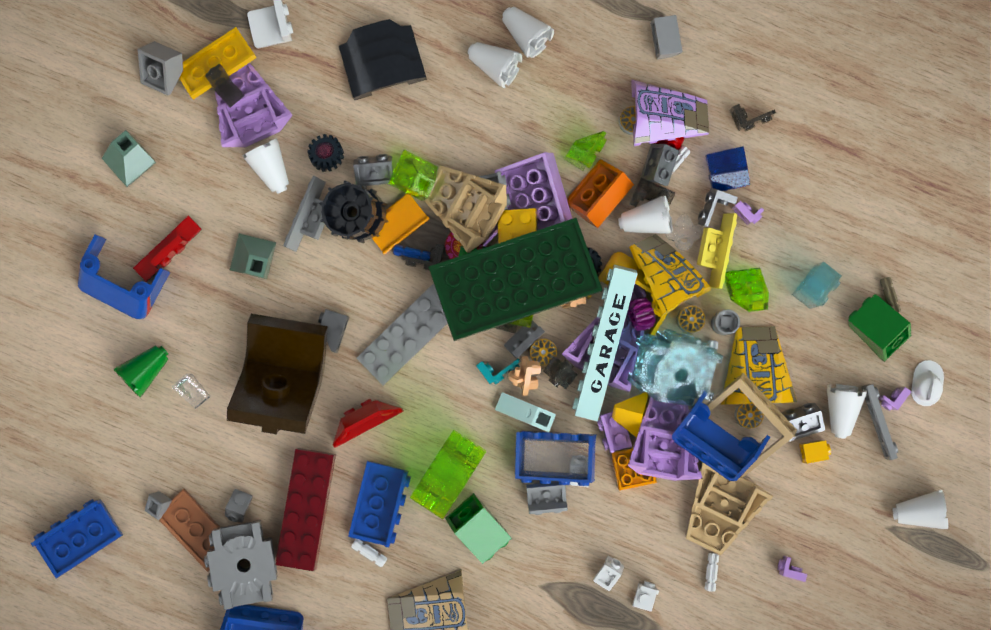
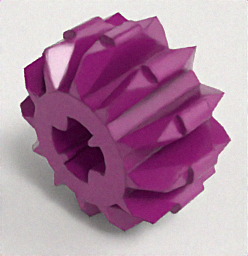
M637 298L629 303V321H631L632 327L636 331L648 330L654 327L656 321L654 308H652L651 302L647 298Z

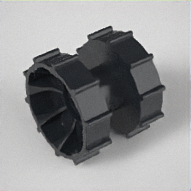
M344 181V184L328 188L329 192L323 202L319 203L322 205L321 213L323 218L320 221L325 223L327 228L332 231L331 235L336 237L340 235L343 239L357 240L359 243L364 244L365 240L375 236L379 237V232L382 230L385 222L388 223L385 208L387 203L381 200L376 194V190L370 189L369 191L362 184L357 186ZM354 208H356L357 215L355 217H352L351 212Z

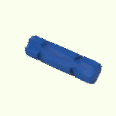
M395 245L393 254L396 256L403 255L405 258L421 259L423 262H429L431 257L430 252H421V250L409 247L403 248L400 245Z

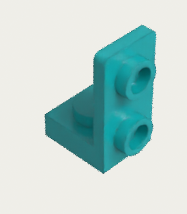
M518 358L495 376L492 375L494 370L488 362L484 364L482 361L476 366L489 384L494 383L496 385L504 379L503 374L507 371L515 370V367H520L518 363L521 361Z

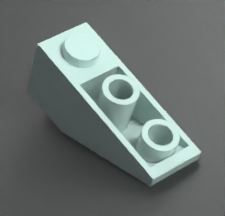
M503 392L495 408L496 411L547 432L550 431L556 416L552 412Z

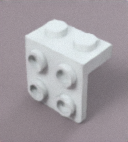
M273 0L274 6L247 13L253 43L257 49L292 41L293 27L291 22H288L286 16L289 15L287 4H283L282 0Z

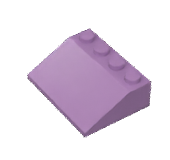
M544 152L494 170L495 173L501 171V176L505 175L506 194H509L511 205L507 206L508 210L537 209V230L572 219L554 153Z

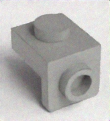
M234 489L225 508V516L232 522L243 523L245 513L253 496Z

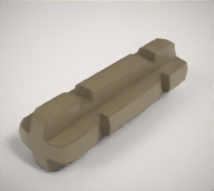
M891 277L881 279L880 283L884 287L883 293L886 303L898 313L901 312L900 305L897 304L898 299L895 289L891 285L893 284Z

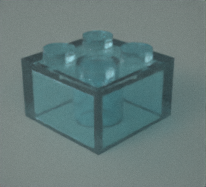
M823 261L814 265L792 295L809 309L823 306L829 299L828 293L831 290H836L840 285L839 279L842 275Z

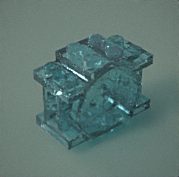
M664 329V331H657L656 336L651 334H645V336L637 335L636 343L639 345L633 373H628L627 380L641 392L648 393L656 401L693 406L694 400L698 399L704 391L708 393L704 400H713L714 393L710 391L716 364H722L723 355L718 353L716 348L709 347L708 343L701 342L700 338L693 337L694 334L683 331L682 334H677L674 330Z

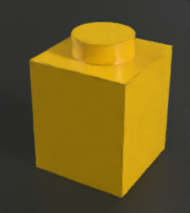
M826 440L799 444L803 463L808 464L830 460L831 448L829 443H826Z

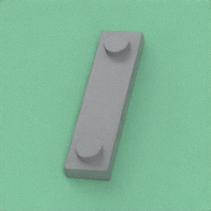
M873 384L862 386V391L863 389L867 390L865 400L884 457L887 460L897 459L896 453H898L896 443L892 442L878 400L880 398L879 391Z

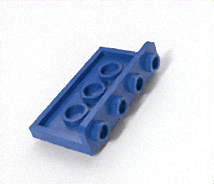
M367 461L348 537L384 545L388 548L390 544L395 543L397 533L394 532L395 525L400 523L402 514L398 512L400 506H404L406 495L403 492L405 487H409L411 476H408L409 471Z
M92 499L83 505L84 509L81 511L75 510L66 516L68 519L64 522L58 521L51 525L50 528L52 530L47 533L43 531L33 537L35 541L30 544L32 547L35 546L55 578H59L123 536L101 499L97 501Z

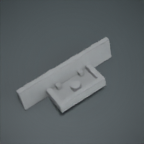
M313 176L308 184L307 191L300 203L298 212L293 219V224L283 245L295 252L303 235L319 240L325 223L320 221L323 218L321 213L322 205L319 203L323 202V200H320L319 197L326 182L316 176Z

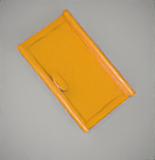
M407 193L386 209V220H388V223L385 222L382 230L379 232L380 236H375L372 239L385 255L430 218L423 212L412 196Z

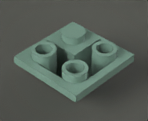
M127 130L110 143L102 157L104 162L126 187L131 185L156 163Z
M239 233L230 271L267 279L276 242Z

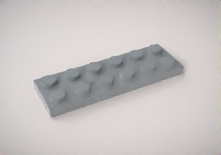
M434 284L357 357L362 365L383 386L448 324Z

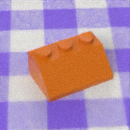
M600 159L567 198L568 205L586 222L598 228L634 184L623 171Z

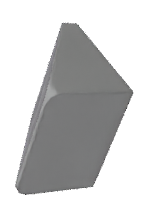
M161 492L149 494L145 511L157 520H160L172 500Z

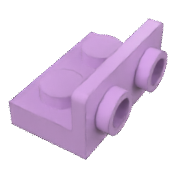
M613 412L599 415L600 420L597 421L599 430L603 431L605 438L602 439L605 450L609 449L610 453L632 446L628 431L612 418Z

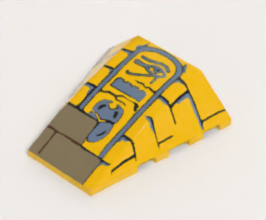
M658 235L650 236L629 247L639 270H643L645 275L643 279L646 285L649 284L653 292L651 294L653 301L659 305L660 309L658 312L660 316L674 310L679 304L696 295L698 298L711 290V287L700 273Z
M775 326L739 327L734 336L724 389L744 373L772 403L797 402ZM737 388L720 405L753 404V402Z

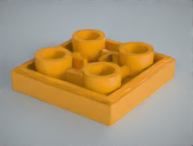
M633 448L611 453L619 491L657 483L656 477L638 474L628 466Z

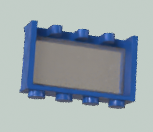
M538 431L516 432L515 479H521L522 483H532V480H540L541 484H551V481H559V485H570V482H578V486H589V483L595 481V443L597 434Z

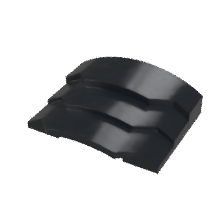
M390 19L353 29L348 41L339 45L354 101L372 96L374 91L408 82L410 85L427 80L411 25L400 26Z

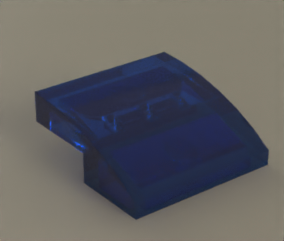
M744 146L705 155L711 188L723 192L750 185Z

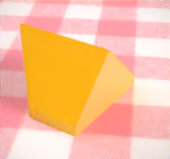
M647 392L617 403L613 408L612 418L636 438L649 395Z

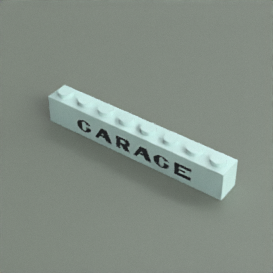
M614 265L613 269L608 271L606 280L609 281L608 288L604 287L601 298L604 299L603 307L599 306L597 318L600 319L598 325L593 327L592 336H594L593 344L589 343L587 354L590 355L589 360L584 362L582 373H585L584 379L579 380L577 388L580 394L573 402L572 409L575 410V416L598 421L638 274L637 270Z

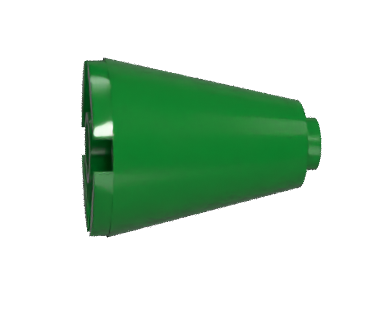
M155 345L120 364L113 370L137 396L142 397L169 360L167 358L169 353L162 346L158 348Z

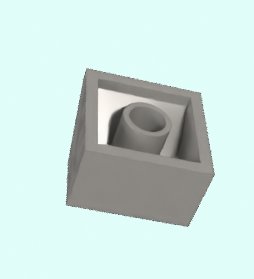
M155 41L138 48L141 84L165 95H170L183 72L182 53Z

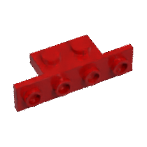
M188 215L133 269L147 282L160 268L166 267L176 254H180L185 249V245L202 229Z

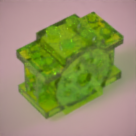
M453 430L410 498L441 519H444L485 455L486 450L456 430Z

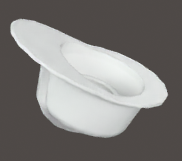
M927 360L919 363L915 368L911 395L914 401L922 406L935 404L943 392L944 372L938 363Z

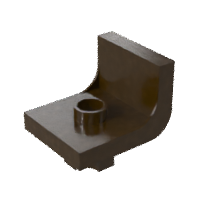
M251 313L247 322V346L244 365L227 407V421L260 426L264 433L277 435L279 430L305 434L323 379L328 326Z

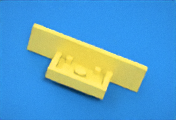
M736 213L723 214L720 231L709 227L703 230L697 265L712 269L709 281L711 289H722L725 282L730 248L733 244L732 238L737 224Z

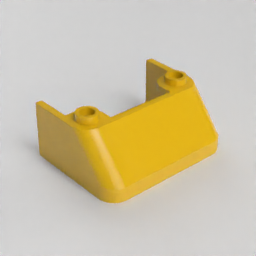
M622 252L614 253L598 276L600 282L609 285V281L606 280L609 269H613L614 265L634 269L638 273L635 284L649 293H653L649 284L646 285L643 279L645 277L643 270H639L636 261ZM654 301L651 302V306L654 308L653 311L658 316V319L647 336L653 337L667 316V314L660 316L658 312L660 309L659 305Z

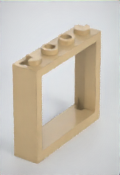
M744 373L706 405L711 411L739 388L783 436L759 455L758 459L741 476L742 478L791 440L797 432V429Z

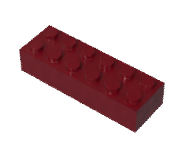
M301 448L295 449L275 565L315 571L317 569L336 454Z

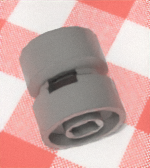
M722 310L712 317L711 326L717 334L729 335L738 330L740 318L733 310Z

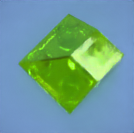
M601 131L575 140L564 160L583 172L586 167L590 169L597 157L594 154L596 151L600 153L607 141L605 139L606 132Z
M403 150L388 184L423 201L429 197L435 184L438 166Z
M760 268L728 271L725 273V285L731 301L748 312L768 310L769 291Z

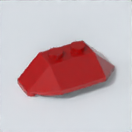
M368 399L361 403L362 407L356 411L354 408L344 412L345 416L340 419L333 442L334 448L404 412L403 408L378 400L372 402L371 399Z

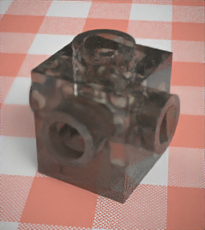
M555 356L543 370L544 373L551 377L548 381L556 387L561 385L564 389H567L578 375L572 370L574 367L567 360L562 362Z

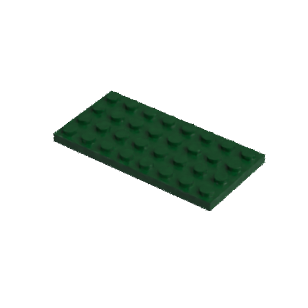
M577 218L428 267L453 341L603 291Z

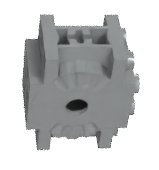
M261 520L214 528L209 535L210 546H214V548L207 551L204 561L206 568L209 567L210 573L207 576L209 587H213V592L221 590L218 594L220 606L224 605V610L236 606L272 601L271 581L277 580L278 573L275 565L272 537L264 539ZM239 560H249L251 567L247 569L242 568Z

